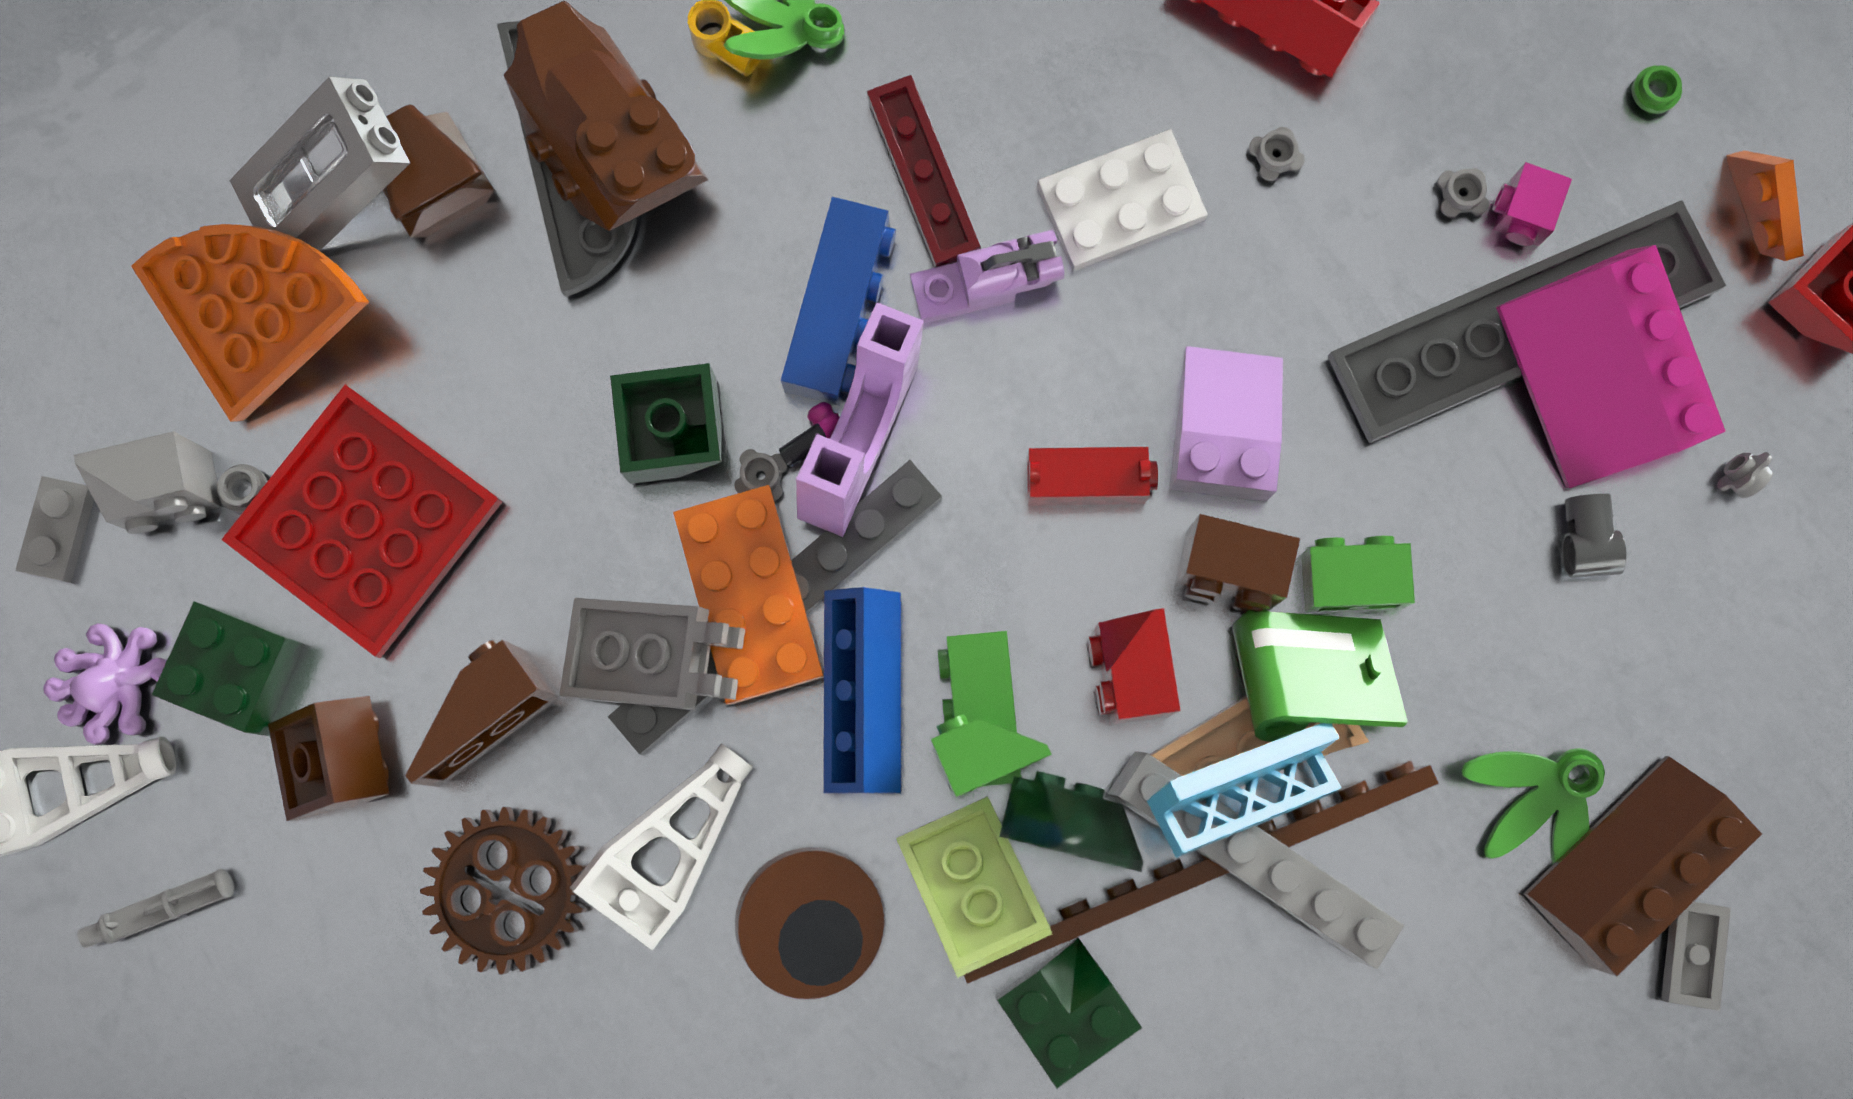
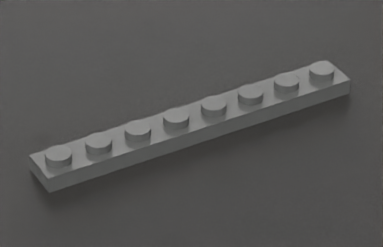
M911 460L907 461L857 504L843 537L825 531L792 559L806 614L824 601L825 590L838 589L942 500V495ZM710 649L707 674H717ZM697 695L695 710L710 697ZM623 703L607 717L638 754L643 755L695 710Z

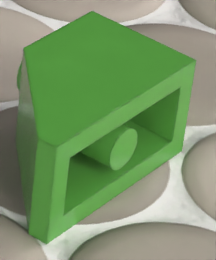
M965 714L936 726L940 735L931 739V743L955 798L1052 755L1048 745L980 718L968 722Z

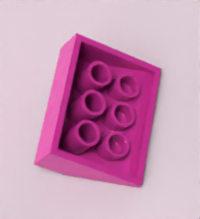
M1656 245L1626 250L1496 307L1566 488H1573L1683 451L1726 432Z

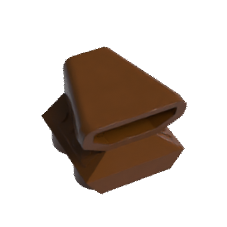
M409 104L386 116L392 129L397 133L410 164L383 189V192L388 199L394 219L397 222L401 221L410 238L428 237L487 203L494 189L448 112L425 116L414 105Z

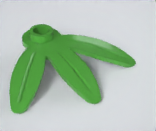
M724 0L732 8L749 19L776 28L744 33L728 38L724 43V47L732 54L752 59H774L789 55L806 44L820 49L832 48L840 44L844 37L845 28L841 14L836 8L828 4H816L814 0H782L784 4L776 0Z
M1576 748L1564 752L1556 761L1530 753L1505 751L1486 754L1466 762L1462 768V775L1471 781L1498 787L1536 786L1515 801L1497 821L1484 848L1486 857L1489 859L1498 858L1517 848L1531 837L1557 810L1552 832L1553 864L1556 863L1589 831V813L1586 798L1596 794L1603 785L1605 770L1602 761L1593 752ZM1584 765L1585 770L1580 778H1569V773L1575 766Z

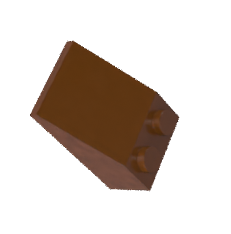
M491 640L478 647L469 655L468 659L471 663L460 670L405 775L411 784L440 786L558 697L524 649L504 640L499 641L497 644L494 640Z

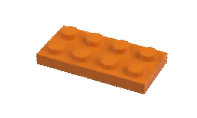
M770 485L673 512L699 607L709 609L708 622L729 624V627L745 629L743 649L710 647L717 674L724 678L738 679L736 700L724 699L726 705L824 678Z

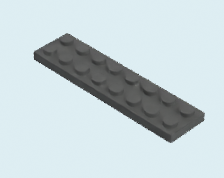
M1683 200L1331 351L1327 357L1368 442H1374L1523 377L1496 307L1629 249L1656 245L1679 308L1723 289L1726 284Z

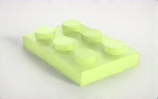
M988 797L896 838L957 978L1052 935L1046 917Z

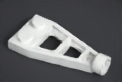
M162 736L141 742L140 744L9 748L0 751V857L40 846L157 779L174 775L176 772V757L168 739ZM110 761L114 784L95 794L85 796L79 766L88 762ZM41 770L60 772L66 794L65 801L59 807L42 816L33 815L26 776L33 771Z
M721 743L703 767L603 845L571 885V890L653 951L685 909L742 785L741 783L753 767ZM719 769H722L729 775L727 782H722L718 779L717 772ZM699 797L709 805L710 813L697 836L687 839L670 826V818L688 799ZM657 837L670 839L678 846L680 852L679 861L671 879L661 886L653 885L633 870L631 866V859L635 852Z

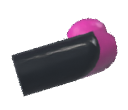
M821 402L808 411L807 418L813 426L779 448L782 459L790 468H795L805 461L816 434L830 439L840 416L839 413L833 412V408L828 402Z

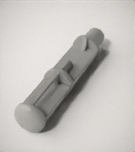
M218 869L211 874L178 887L164 890L162 893L114 912L103 914L97 923L78 930L79 942L84 948L101 942L112 944L122 938L165 921L176 919L183 914L221 899H227L234 893L233 879L226 870Z

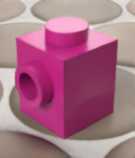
M1525 162L1512 177L1510 184L1504 183L1498 192L1492 210L1499 213L1493 230L1506 234V238L1515 244L1540 246L1554 232L1572 179Z

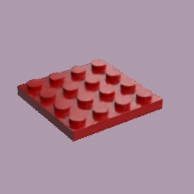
M345 384L221 540L373 656L381 659L503 501Z

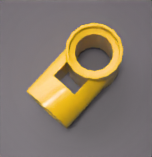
M701 0L691 7L688 13V27L695 49L701 55L708 58L716 57L745 77L749 76L762 59H752L732 54L724 47V43L730 37L754 32V30L730 16L727 7L720 1ZM707 23H717L722 26L721 30L713 35H706L700 32V29Z

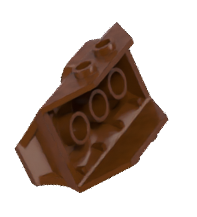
M567 1L559 2L521 20L517 24V46L514 60L503 75L526 131L525 139L532 156L539 163L542 161L546 163L552 172V182L557 193L564 201L571 200L580 215L610 231L708 181V178L695 161V153L677 123L666 108L656 99L651 85L645 79L640 80L604 27L588 20Z

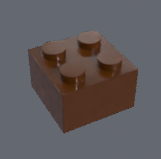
M1199 514L1187 529L1174 586L1186 589L1185 597L1201 602L1213 603L1214 598L1219 597L1234 601L1233 608L1242 612H1260L1263 609L1271 610L1288 596L1300 538Z

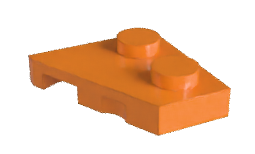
M1745 150L1726 155L1727 164L1759 253L1783 261L1804 256L1794 161L1792 159Z

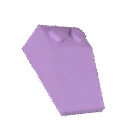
M1186 346L1170 490L1267 502L1277 492L1282 444L1283 358Z

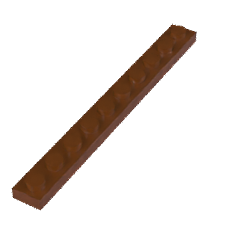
M1410 760L1383 771L1386 780L1368 787L1366 780L1356 782L1338 790L1337 793L1340 800L1322 807L1320 800L1292 810L1291 813L1294 819L1276 827L1273 819H1270L1256 826L1287 847H1291L1439 783L1431 765L1415 768ZM1201 853V859L1183 866L1180 858L1172 860L1152 869L1155 877L1152 880L1136 886L1134 879L1130 878L1105 889L1108 898L1089 905L1087 898H1083L1058 909L1062 918L1048 923L1052 935L965 974L964 978L967 984L1230 872Z

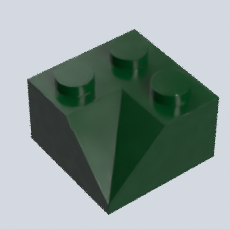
M710 363L610 375L620 473L630 484L679 478L721 463V416L717 380Z
M1078 937L995 995L998 1003L1056 1089L1142 1029L1113 984Z

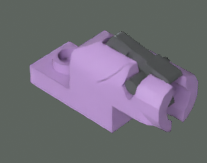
M1049 230L1019 239L1000 242L987 248L958 254L956 263L911 273L910 281L920 319L925 324L1015 302L1017 293L1045 287L1054 281L1064 279L1062 257H1057L1054 244H1057L1055 232Z

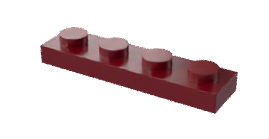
M912 75L868 90L867 99L934 266L940 267L957 262L958 254L981 249Z

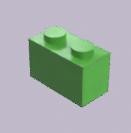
M1372 536L1364 538V545L1345 546V538H1322L1315 540V547H1309L1301 554L1305 612L1404 609L1415 603L1411 543L1395 544L1394 536Z

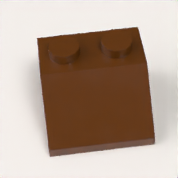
M370 696L315 702L268 724L286 821L363 804L389 794L387 785L389 770L386 762L382 759L378 740L379 720L376 713L372 710Z

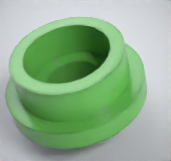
M1663 65L1650 66L1642 70L1634 79L1632 95L1636 104L1646 112L1654 114L1664 113L1672 109L1680 100L1682 81L1679 74L1671 67ZM1649 86L1658 87L1662 97L1654 95L1650 91Z

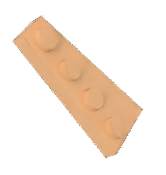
M1247 696L1150 755L1181 776H1185L1271 742L1260 740L1255 736ZM1309 723L1305 729L1320 723ZM1332 724L1340 738L1324 749L1322 754L1325 756L1338 750L1367 743L1369 740L1359 725Z

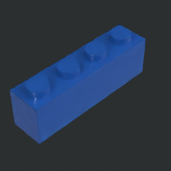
M832 196L780 380L784 392L828 402L837 406L841 405L843 394H849L856 365L852 364L854 354L869 320L865 319L869 301L875 303L878 301L883 284L884 274L877 273L881 256L890 257L894 245L896 229L890 228L888 210Z
M867 587L824 591L823 793H901V592Z

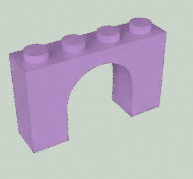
M876 302L857 344L855 374L838 423L830 439L816 434L796 478L797 519L841 537L844 536L917 371L923 320Z

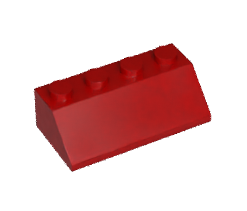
M1189 0L1194 3L1203 2L1217 10L1218 16L1229 25L1235 27L1244 26L1259 35V41L1266 47L1275 51L1284 50L1298 58L1299 64L1308 72L1320 76L1325 74L1330 78L1333 77L1380 5V2L1377 0Z

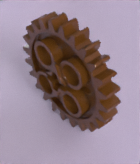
M502 807L499 820L496 821L491 810H481L480 826L471 818H463L461 822L465 834L461 835L455 831L447 830L444 834L451 847L449 849L440 847L432 849L431 852L441 863L439 867H424L423 872L435 878V883L433 886L420 889V893L434 897L435 904L425 908L422 913L429 916L438 915L440 921L429 932L431 935L444 932L449 935L442 947L444 952L451 951L458 946L462 948L458 960L459 964H466L475 956H478L477 970L478 972H485L490 968L493 960H496L498 973L503 975L509 973L512 959H514L520 972L530 969V954L539 963H545L549 961L547 945L556 950H562L566 947L563 938L559 934L561 931L568 933L578 931L579 928L569 917L571 913H584L587 908L575 901L576 894L570 887L576 880L575 876L581 874L587 865H572L570 859L577 854L580 848L579 846L563 848L560 845L568 833L565 829H559L551 835L548 833L551 818L543 816L535 825H532V810L523 809L517 821H515L512 807ZM495 841H500L507 850L506 862L499 869L490 866L486 858L488 847ZM469 865L476 867L482 874L493 881H509L511 879L509 889L515 894L543 906L544 913L542 915L535 913L529 906L516 898L499 900L502 891L496 886L468 874L467 867ZM539 865L545 867L551 875L550 887L542 895L532 890L529 884L531 872ZM468 886L475 887L481 896L480 906L473 914L467 913L460 901L463 890ZM510 911L518 912L525 922L523 934L518 939L510 938L505 933L503 927L505 916Z

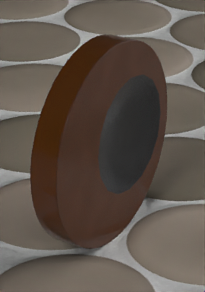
M823 848L794 849L766 862L746 884L738 901L735 915L736 941L747 966L764 985L773 991L797 999L827 997L852 985L866 972L879 950L884 930L883 906L872 880L858 865L847 857Z

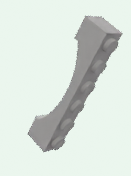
M1135 751L1108 792V795L1147 821L1160 827L1147 800L1168 782L1182 776L1149 753ZM1206 800L1203 801V802H1200L1199 804H1202V805L1205 806ZM1217 800L1216 812L1233 820L1238 819V813ZM1184 810L1173 813L1186 840L1198 835L1201 823L1200 818ZM1213 824L1211 825V829H1214V828L1217 827V826H1215V825H1213ZM1257 826L1196 850L1276 903L1315 931L1317 935L1356 961L1377 970L1405 926Z

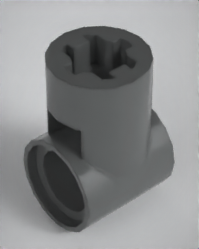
M1587 494L1565 499L1569 533H1566L1563 538L1562 561L1568 577L1622 574L1627 559L1626 545L1622 533L1614 530L1611 495Z

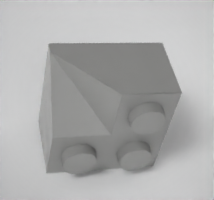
M174 431L74 455L75 465L105 521L126 529L127 533L150 532L158 528L157 522L174 518L176 522L196 521L206 517L205 511L222 507L217 493L218 483L212 452Z

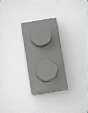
M41 476L15 571L67 583L72 582L94 502L86 485Z
M1693 902L1669 925L1661 1001L1720 1011L1731 908Z

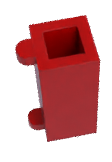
M1148 447L1029 448L1028 506L1145 504L1150 496V490H1157L1158 465L1157 461L1149 460Z

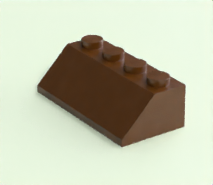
M1665 756L1524 894L1593 969L1618 976L1739 858L1762 833L1727 795L1670 756Z

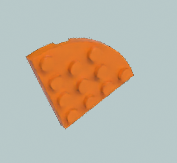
M232 224L202 226L200 230L190 232L181 237H171L164 240L131 265L230 422L244 421L369 303L355 282L321 251L283 232L258 226Z

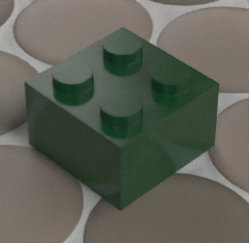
M194 601L152 692V696L244 733L265 736L268 724L271 723L305 644L217 608Z

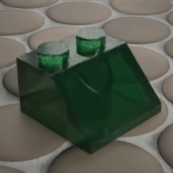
M1036 771L1034 780L1014 776L999 837L1142 872L1144 862L1123 804L1103 799L1105 789L1075 782L1074 790L1064 788L1066 778Z

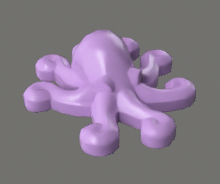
M100 623L94 624L89 627L86 636L89 643L96 646H104V654H77L71 648L60 649L54 657L55 666L59 671L73 673L85 669V671L66 681L52 677L45 682L43 689L44 694L52 701L62 702L71 696L74 698L73 704H65L57 712L58 720L63 725L69 727L79 726L85 721L89 710L95 712L96 715L83 727V735L87 742L101 745L109 739L110 731L108 726L119 713L121 704L123 706L118 719V725L122 733L134 736L140 735L145 730L146 722L139 715L142 699L139 686L151 678L158 681L167 659L155 658L139 666L142 650L154 647L157 642L156 634L151 629L143 627L133 629L124 649L111 627Z

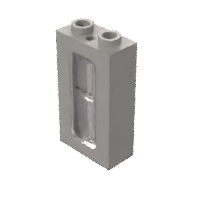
M328 77L229 181L252 226L283 232L306 242L320 251L410 164V161L400 144L397 133L392 129L378 102L377 95L370 87L368 81Z

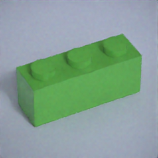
M1007 631L947 636V649L938 650L940 680L950 679L952 699H942L944 722L965 714L968 722L980 718L1017 733ZM1021 769L982 787L1021 784Z

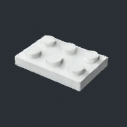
M1171 129L1041 178L1037 183L1040 195L1073 272L1206 221L1208 216Z

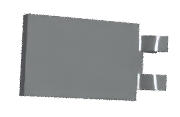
M574 598L559 696L695 710L697 695L736 700L738 679L724 678L717 674H707L711 646L743 649L745 629L729 627V624L708 622L709 609L699 606Z

